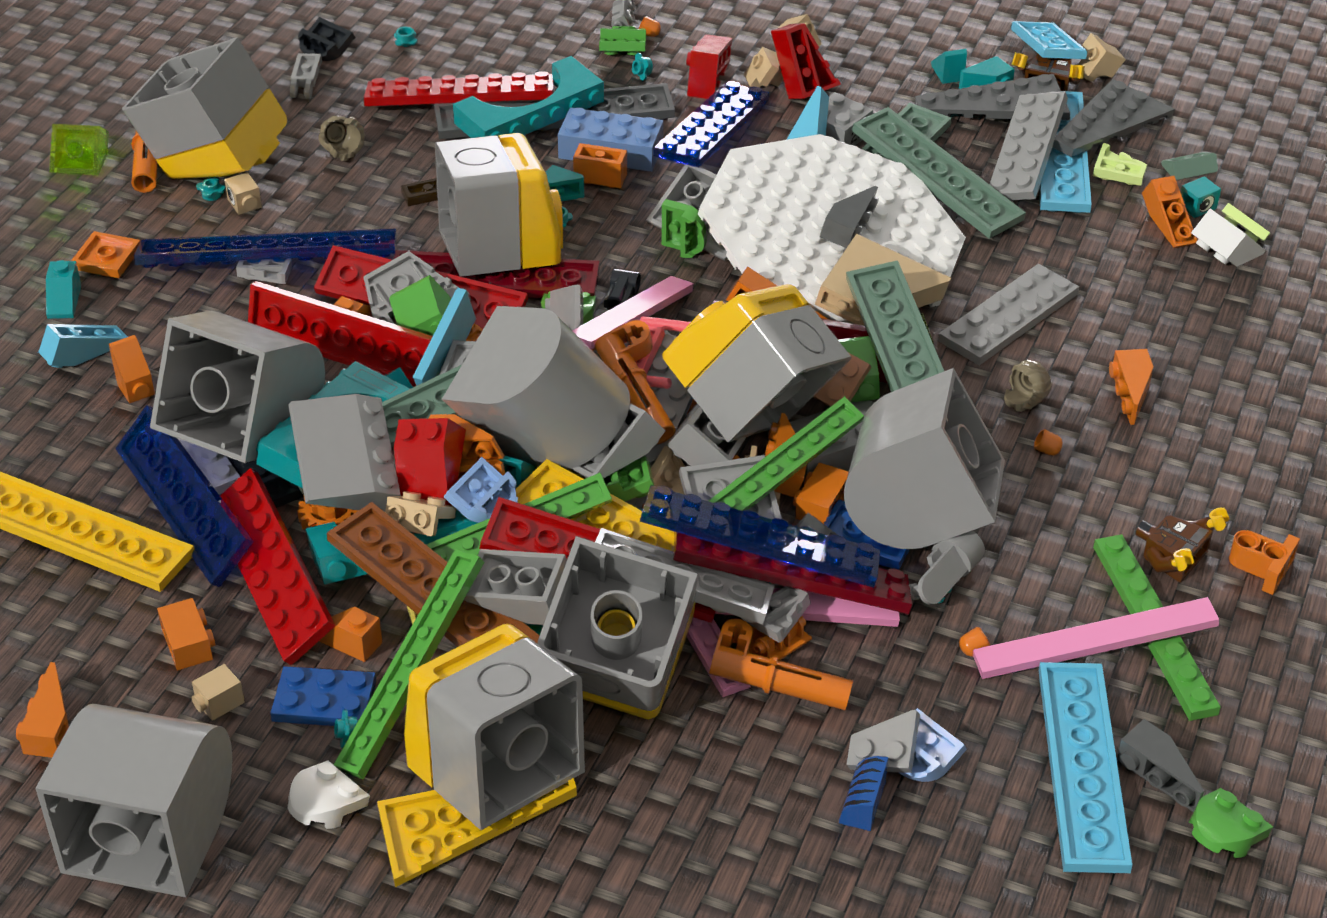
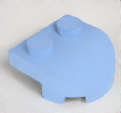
M483 457L444 495V498L466 518L477 523L491 517L498 497L514 502L518 501L515 490L516 481L508 471L503 476Z
M917 708L920 720L912 773H899L912 780L929 782L945 775L967 748L961 741Z

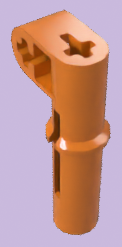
M135 131V136L131 142L132 149L134 150L131 184L135 190L147 193L156 187L158 163L149 149L147 158H144L145 143L137 131Z
M633 320L602 335L595 342L594 348L602 361L628 387L630 404L645 410L665 430L657 443L661 444L675 434L676 428L648 384L646 372L636 364V361L650 354L653 343L648 325L641 320ZM635 389H637L638 393L640 394V396H641V398L643 399L644 403L646 404L647 408H646L645 405L643 404L642 400L640 399V397H639V395L637 394V392H636Z
M736 618L729 619L723 624L711 662L710 675L762 688L766 694L774 691L846 711L853 680L782 662L775 655L767 658L749 653L752 638L750 624ZM732 643H737L736 649L730 648Z

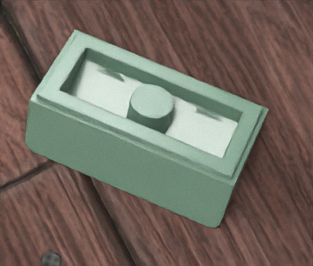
M1200 152L1161 161L1165 170L1170 176H1175L1176 180L1218 171L1217 155L1211 152Z

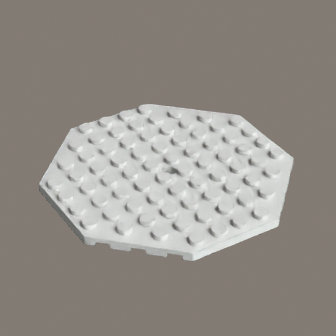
M822 134L730 149L698 212L701 220H706L710 226V233L718 245H723L727 251L726 257L735 270L739 269L743 273L748 266L777 286L791 284L799 290L815 311L831 320L851 324L854 323L815 305L822 283L846 250V248L819 237L825 218L834 203L877 186L878 190L875 197L879 198L874 212H871L867 225L865 227L862 226L861 236L951 277L966 238L924 182L904 164L894 162L878 154L859 149L857 146L843 143L833 137ZM940 300V301H937V302H934V303H931V304H929V306H930V307L939 306L940 303H941V300Z

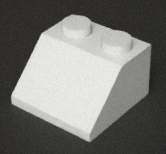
M1212 209L1208 210L1191 232L1198 238L1197 245L1207 252L1210 249L1216 251L1214 257L1225 265L1231 262L1238 267L1263 255L1266 251L1247 234Z

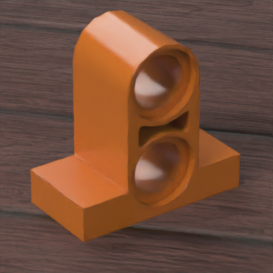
M1241 530L1234 535L1229 561L1234 567L1265 579L1262 591L1273 595L1295 559L1300 538L1289 534L1282 544L1255 532Z

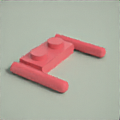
M642 316L640 320L649 327L653 348L650 354L636 361L637 366L644 369L647 374L664 339V331L682 332L691 322ZM647 375L646 380L650 387L669 389L672 385L670 378Z

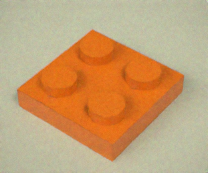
M94 231L71 261L77 262L78 271L120 278L141 250V242L138 239Z

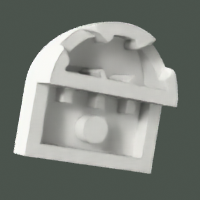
M325 761L300 771L294 777L288 796V810L296 820L305 825H310L311 821L325 823L326 829H332L341 826L344 815L367 807L370 795L342 773L335 765Z

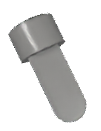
M972 530L934 544L932 552L927 557L930 568L920 578L918 584H909L911 599L918 600L921 598L924 603L929 605L939 603L958 580L968 575L983 558L985 547L981 538Z

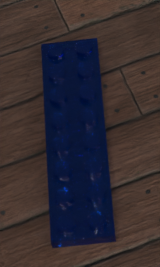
M735 81L725 82L654 147L653 156L698 168L701 167L768 102L769 92L762 91L761 88L755 86H741L740 83Z
M146 405L115 449L179 540L194 546L191 557L210 584L220 587L254 541L178 438L150 428L153 407Z
M650 485L640 522L874 588L878 577L880 550L868 543L858 544L848 541L839 535L819 533L811 527L794 526L779 518L770 519L759 516L758 513L751 510L741 511L731 508L726 503H713L702 500L694 494L684 495L674 492L666 486L656 487Z

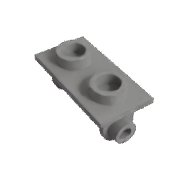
M615 0L613 2L612 27L633 26V22H635L634 10H636L634 0Z

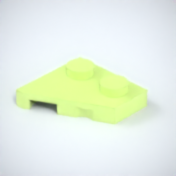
M1103 143L1094 167L1093 176L1103 180H1114L1128 185L1141 186L1147 164L1131 158L1130 155L1124 152L1117 155L1110 151L1109 144Z
M1228 203L1222 210L1223 215H1225L1224 219L1234 226L1239 225L1246 230L1245 234L1255 242L1259 239L1264 242L1269 236V231Z

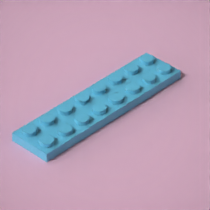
M1066 91L1068 97L1066 104L1070 111V120H1062L1061 118L1057 134L1084 108L1083 92ZM1054 148L1051 149L1039 187L1040 210L1090 213L1092 204L1087 151L1070 157Z
M1040 662L1038 671L1063 872L1131 873L1132 859L1102 664Z

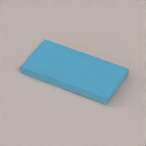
M1012 22L1011 30L1043 58L1086 59L1088 51L1055 23Z
M461 288L455 290L413 375L416 386L439 376L453 340L466 341L476 320L467 290Z

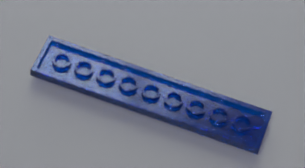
M396 229L143 239L140 241L134 258L135 265H143L145 268L157 267L159 264H169V266L178 267L185 263L194 262L195 265L202 266L216 261H221V264H233L239 260H247L248 263H259L262 259L284 262L288 258H298L300 261H309L314 259V257H324V259H327L333 245L379 257H388L391 254H395L397 233Z

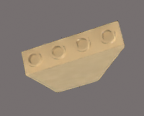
M856 234L822 283L815 305L854 324L865 326L847 283L846 272L898 260L918 308L942 300L951 277Z

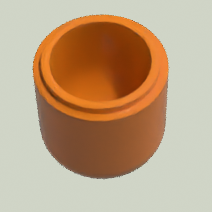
M647 16L643 18L639 29L645 28L646 36L650 37L659 35L661 30L660 23Z
M1046 429L1041 430L1034 441V449L1048 455H1057L1063 446L1061 437Z
M975 627L967 632L959 641L962 652L972 657L974 649L991 645L980 627Z

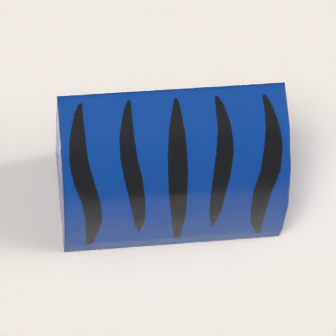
M868 757L857 764L839 818V824L871 831L886 783L888 757Z

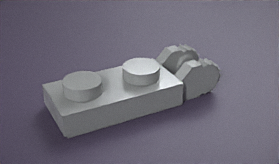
M298 53L290 78L291 98L297 97L298 87L304 88L305 98L311 99L313 87H315L322 63L321 54Z

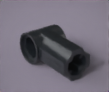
M614 268L611 274L610 288L604 299V308L610 310L630 299L632 295H637L641 283V273Z

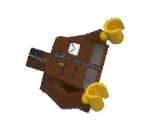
M1015 52L1011 64L1016 66L1025 75V78L1037 77L1042 74H1054L1061 91H1068L1069 83L1072 85L1079 84L1081 79H1083L1085 68L1082 65H1071L1072 59L1043 58L1038 53L1034 58L1027 60V55Z
M1216 508L1210 512V517L1196 521L1182 520L1169 515L1157 527L1143 520L1136 530V536L1146 541L1144 558L1149 561L1156 572H1165L1181 583L1207 554L1214 528L1217 531H1222L1226 527L1225 522H1228L1230 519L1226 509Z

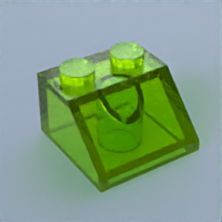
M52 124L49 172L99 175L107 157L109 131L101 126Z

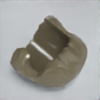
M332 116L321 124L319 142L330 152L333 158L346 162L362 149L365 139L364 127L356 118Z
M1024 360L1020 364H1015L1011 370L1012 374L1009 380L1012 390H1005L1004 400L1008 407H1014L1018 412L1032 409L1050 393L1052 382L1049 373L1037 361Z

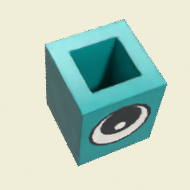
M1205 176L1182 185L1181 195L1186 210L1192 217L1196 218L1204 215L1209 209H1217L1221 188Z

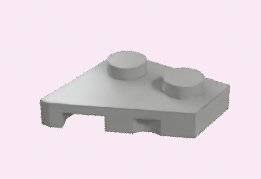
M240 259L236 266L237 277L247 280L286 284L292 270V259Z
M911 710L852 734L846 764L848 768L855 770L857 764L863 759L882 756L888 757L887 772L912 773L920 720L918 711Z

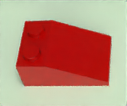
M449 418L398 420L394 455L401 496H403L404 491L420 493V499L428 500V497L445 499L444 495L458 481L466 429ZM447 500L445 501V504H446V505H451V506H453V505H452L451 503H449Z

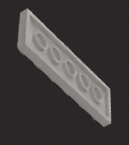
M1066 91L1019 96L989 184L1007 199H1036L1068 100Z
M1037 264L941 331L938 341L980 366L1077 296L1079 286L1046 267Z
M601 528L595 541L596 543L697 573L695 603L711 607L719 613H729L741 617L746 622H756L763 625L775 585L753 578L674 561L673 551Z

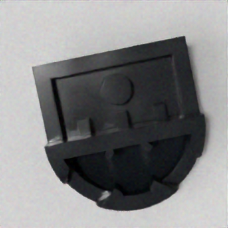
M321 17L316 20L309 30L302 28L298 35L299 48L302 53L321 54L322 61H332L339 58L356 38L353 32Z

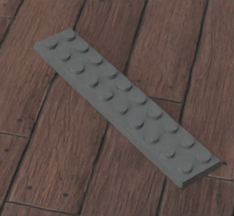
M667 83L604 89V102L585 109L621 115L629 114L643 118L651 117L659 120L675 117V108ZM542 100L491 101L485 103L502 107H520ZM454 103L434 104L439 139L469 137L454 124ZM565 118L537 130L546 131L561 128Z

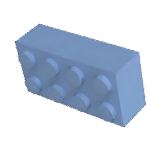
M570 108L558 133V158L573 160L579 143L627 150V168L653 171L663 146V120L651 117H636L629 114H614L606 111L585 110L583 108Z

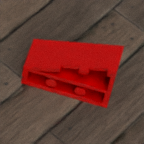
M805 23L788 24L771 31L789 99H804L812 96L817 86L822 87L825 91L841 85L838 78H835L829 69L828 61L824 60L820 54L819 46Z
M705 34L697 42L696 46H693L691 52H688L686 65L690 66L687 96L715 100L716 88H719L721 85V81L718 80L719 75H725L730 62L732 38Z

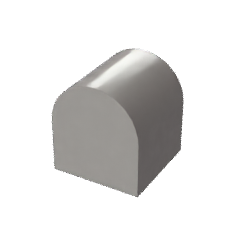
M508 306L496 307L442 398L461 418L494 436L504 456L525 461L536 467H539L548 459L567 470L578 467L593 459L611 443L624 424L630 406V394L626 384L554 312L543 308Z
M205 311L169 318L150 428L243 463L257 460L258 452L256 447L259 440L271 433L278 423L284 422L290 417L289 403L291 401L308 400L310 396L316 395L323 389L325 383L323 356L320 350L311 343L218 311Z
M954 368L884 395L873 403L863 418L845 483L844 500L847 512L854 524L865 535L883 545L900 549L923 548L995 522L1005 460Z
M92 703L85 706L73 719L36 786V792L60 873L187 897L217 833L228 799L232 774V747L226 729L217 725Z

